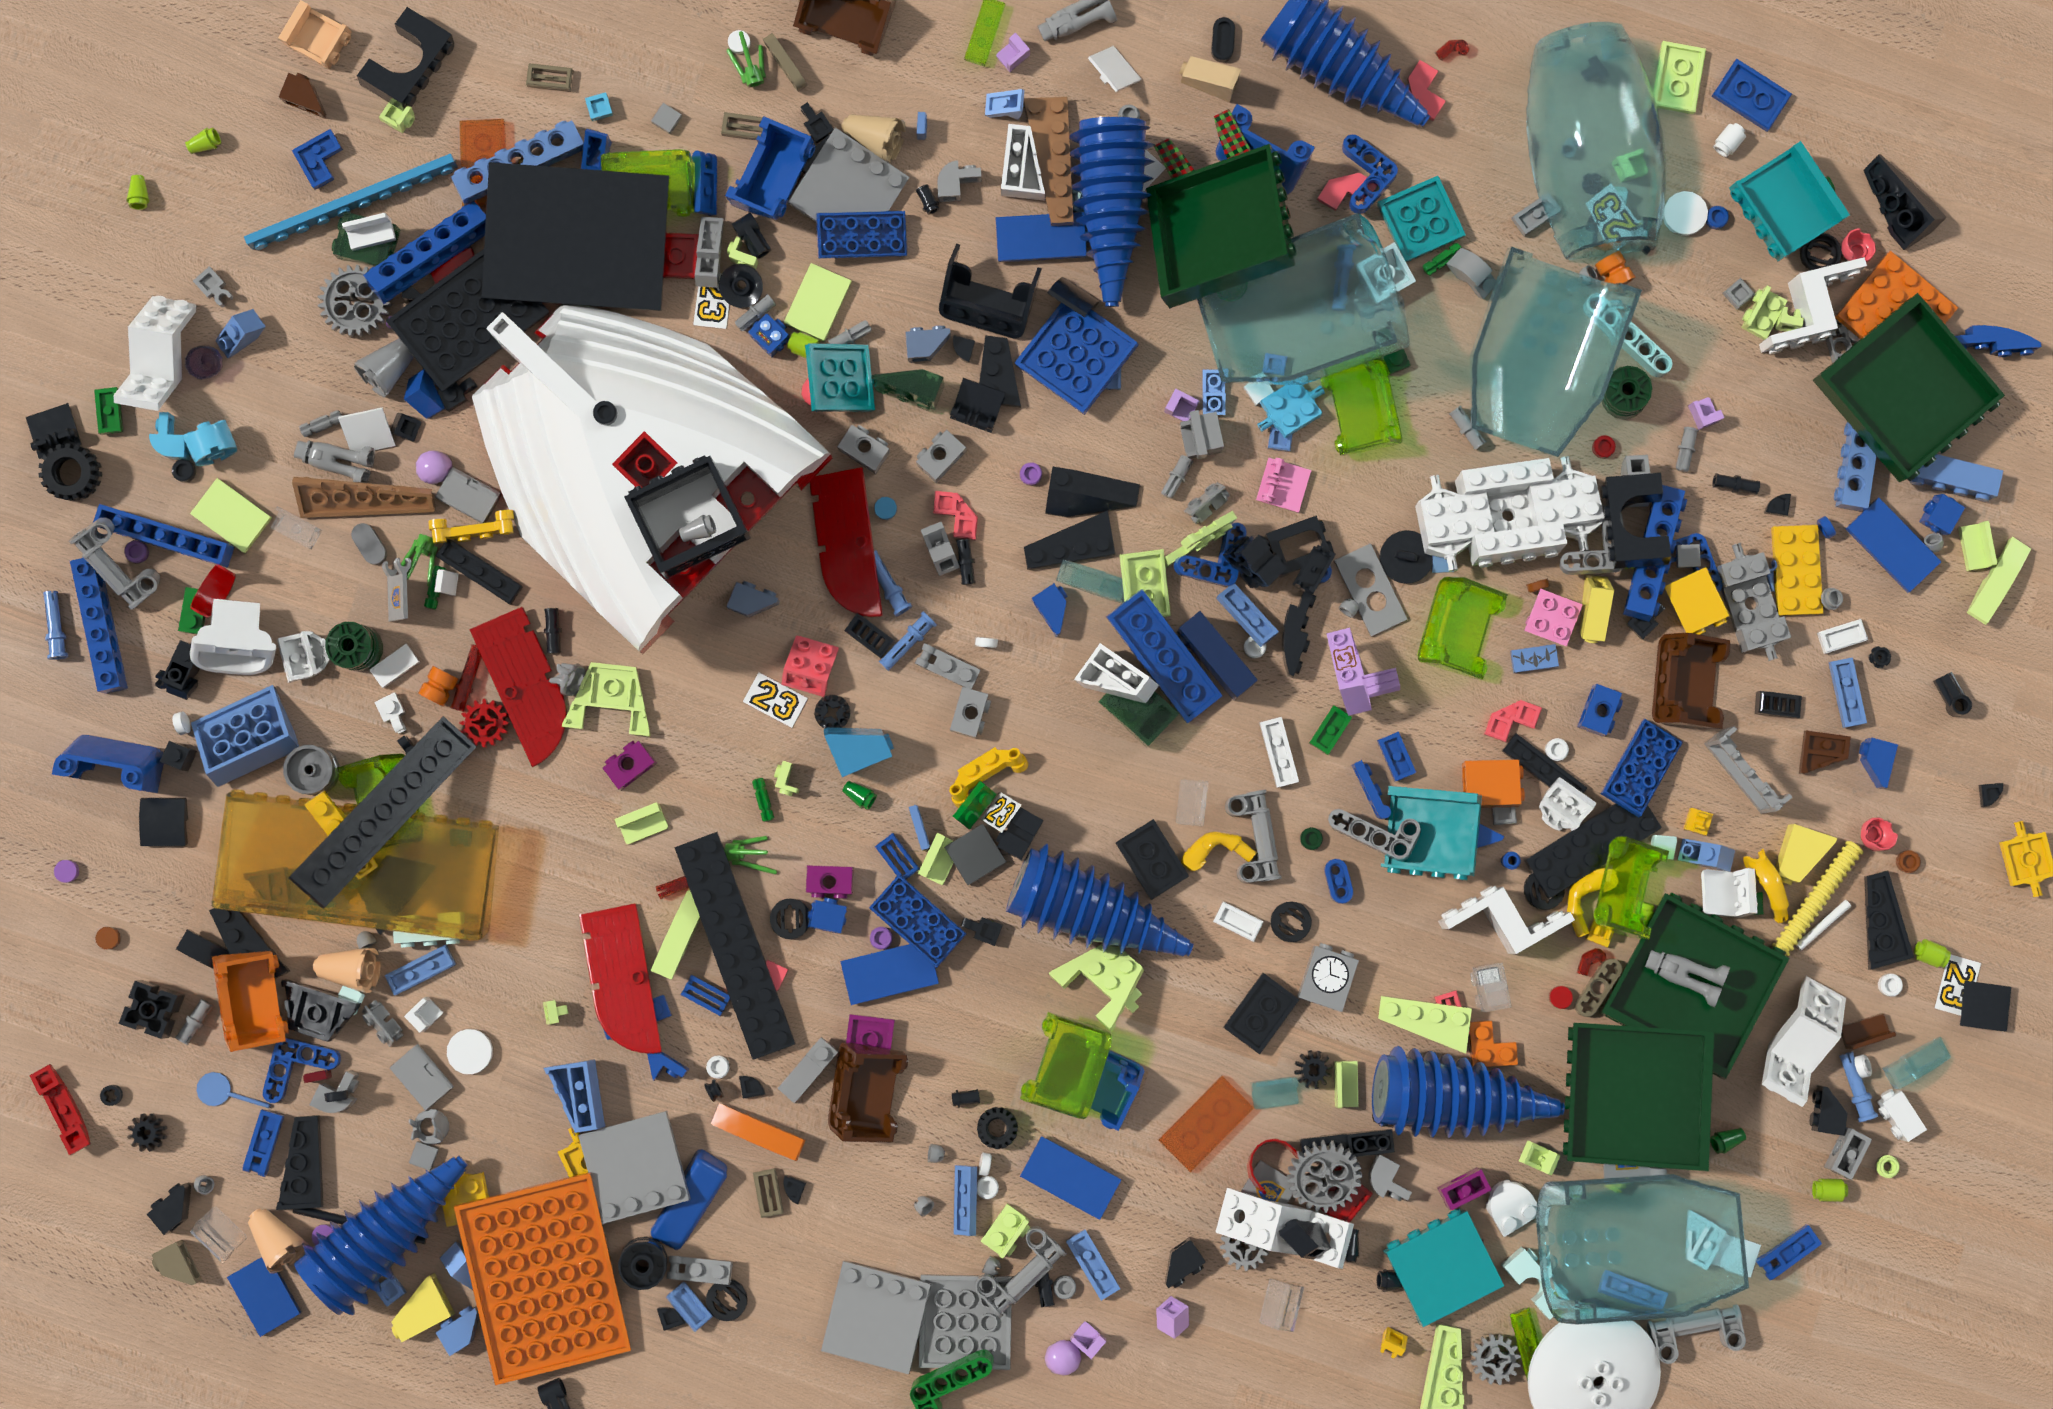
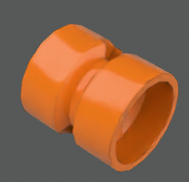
M1620 250L1595 264L1600 276L1606 277L1604 283L1610 292L1621 288L1636 278L1631 268L1625 267L1626 260Z
M432 666L427 675L429 681L422 684L418 694L444 707L450 697L448 691L455 688L459 679Z

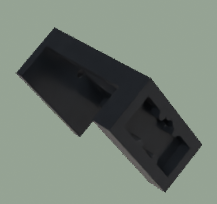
M1317 515L1266 533L1264 536L1270 544L1269 550L1271 553L1279 554L1287 568L1279 576L1280 578L1300 570L1309 556L1307 554L1286 562L1279 541L1306 531H1315L1322 549L1334 552L1331 542L1329 540L1326 541L1323 534L1326 532L1322 520H1318Z

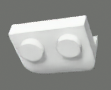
M302 631L300 634L277 639L288 683L312 678L322 672L329 661L325 650L326 640L311 631Z
M1559 777L1546 791L1539 808H1541L1543 814L1542 819L1548 826L1559 831L1562 828H1571V831L1580 826L1584 818L1594 809L1596 802Z
M1503 1180L1491 1188L1492 1190L1489 1191L1490 1196L1488 1202H1486V1209L1503 1237L1543 1214L1533 1195L1520 1182Z

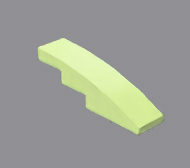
M2014 537L2007 541L2000 557L1997 558V565L1992 566L1988 576L1982 581L1967 611L1969 615L1985 625L1990 621L2022 568L2031 550L2030 547Z
M689 888L651 968L652 972L671 980L701 919Z

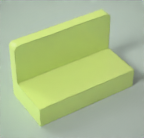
M1989 521L1958 528L1966 571L1997 565Z
M657 802L614 819L617 827L621 829L626 844H631L668 829L661 806Z
M937 833L918 874L943 885L953 865V861L944 847L953 842V840Z
M1334 1061L1336 1108L1359 1107L1357 1061Z

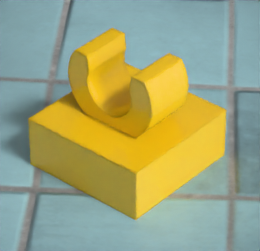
M1689 808L1684 830L1707 836L1713 814Z
M1593 918L1589 928L1590 933L1587 934L1586 940L1608 948L1616 926Z
M1387 1326L1383 1333L1380 1352L1384 1353L1385 1349L1392 1352L1391 1358L1394 1359L1397 1355L1402 1357L1406 1350L1408 1336Z

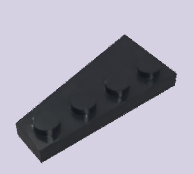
M1108 510L1025 546L1024 553L1027 570L1115 555Z
M1889 871L1864 876L1868 970L1914 958Z
M232 900L209 910L229 954L272 951L273 955H277L263 940L264 938L252 927L249 920ZM279 958V968H275L274 973L275 979L290 972L289 968Z
M320 1115L297 1116L294 1118L289 1143L290 1148L285 1162V1172L281 1182V1192L276 1210L324 1207Z

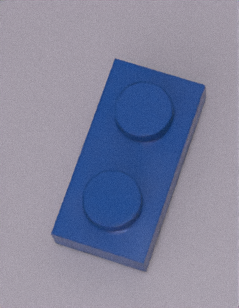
M1399 731L1377 740L1394 782L1416 773Z

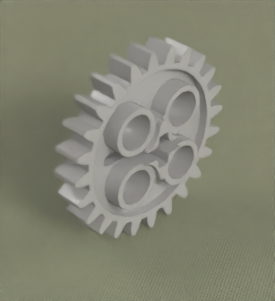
M347 265L346 272L339 267V275L331 272L330 274L333 279L331 281L324 279L328 286L320 287L324 292V295L318 296L323 301L318 307L324 310L320 315L323 318H327L325 321L327 325L333 324L332 329L335 332L340 328V334L343 336L348 331V335L352 338L355 332H357L358 336L362 337L364 330L370 335L371 327L379 329L378 321L385 323L382 315H389L385 307H391L392 304L390 302L383 304L372 290L367 296L362 294L363 290L369 287L363 276L370 270L368 267H365L362 271L359 265H356L355 270L350 265ZM349 285V291L341 294L342 286ZM356 297H357L360 301H362V302L356 301V302H354V305H353L351 302H349V301H355ZM336 298L345 299L344 301H335ZM374 301V304L364 303ZM346 306V313L344 315L339 316L338 310L341 307ZM368 308L369 314L361 318L360 312Z
M1322 1140L1321 1146H1317L1313 1142V1148L1311 1149L1305 1145V1153L1297 1151L1299 1159L1292 1158L1291 1161L1294 1166H1288L1289 1173H1291L1287 1175L1288 1182H1291L1288 1185L1290 1190H1293V1197L1298 1198L1300 1205L1306 1202L1308 1210L1314 1205L1316 1212L1319 1211L1320 1207H1323L1325 1213L1328 1212V1207L1331 1206L1334 1211H1337V1204L1345 1207V1199L1352 1202L1350 1194H1358L1356 1187L1361 1186L1359 1178H1362L1361 1171H1358L1361 1167L1359 1162H1356V1155H1351L1352 1153L1349 1148L1344 1150L1342 1143L1335 1147L1334 1141H1331L1329 1146H1326L1324 1140ZM1316 1161L1321 1162L1319 1166H1311ZM1336 1166H1343L1339 1171L1333 1170ZM1310 1182L1316 1183V1184H1315L1314 1186H1312V1187H1307V1186H1306V1185H1307L1308 1183H1310ZM1330 1187H1338L1335 1191H1328Z

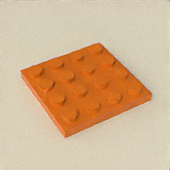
M1889 251L1838 312L1835 319L1861 339L1916 293H1919L1944 324H1946L1958 307L1892 251Z

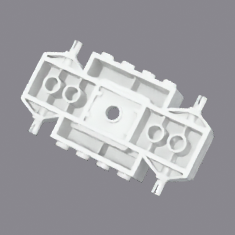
M1570 456L1560 458L1563 471L1555 479L1553 478L1549 458L1462 470L1455 480L1457 493L1443 489L1440 483V476L1433 475L1430 477L1432 484L1431 492L1418 501L1415 506L1424 553L1443 557L1444 560L1447 559L1449 572L1458 570L1456 555L1467 547L1469 548L1472 566L1479 565L1480 568L1492 566L1493 563L1501 562L1502 565L1510 564L1517 559L1532 561L1537 556L1545 555V558L1556 557L1566 546V537L1574 538L1575 541L1578 540L1580 551H1589L1587 536L1598 529L1604 519L1596 476L1573 470ZM1510 511L1513 514V520H1505L1502 512Z

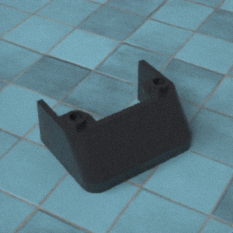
M956 243L948 262L939 304L941 316L1010 338L1021 337L1028 322L1042 268H1037L1032 284L1021 282L1015 286L1013 293L971 281V269L967 265L957 262L960 244Z

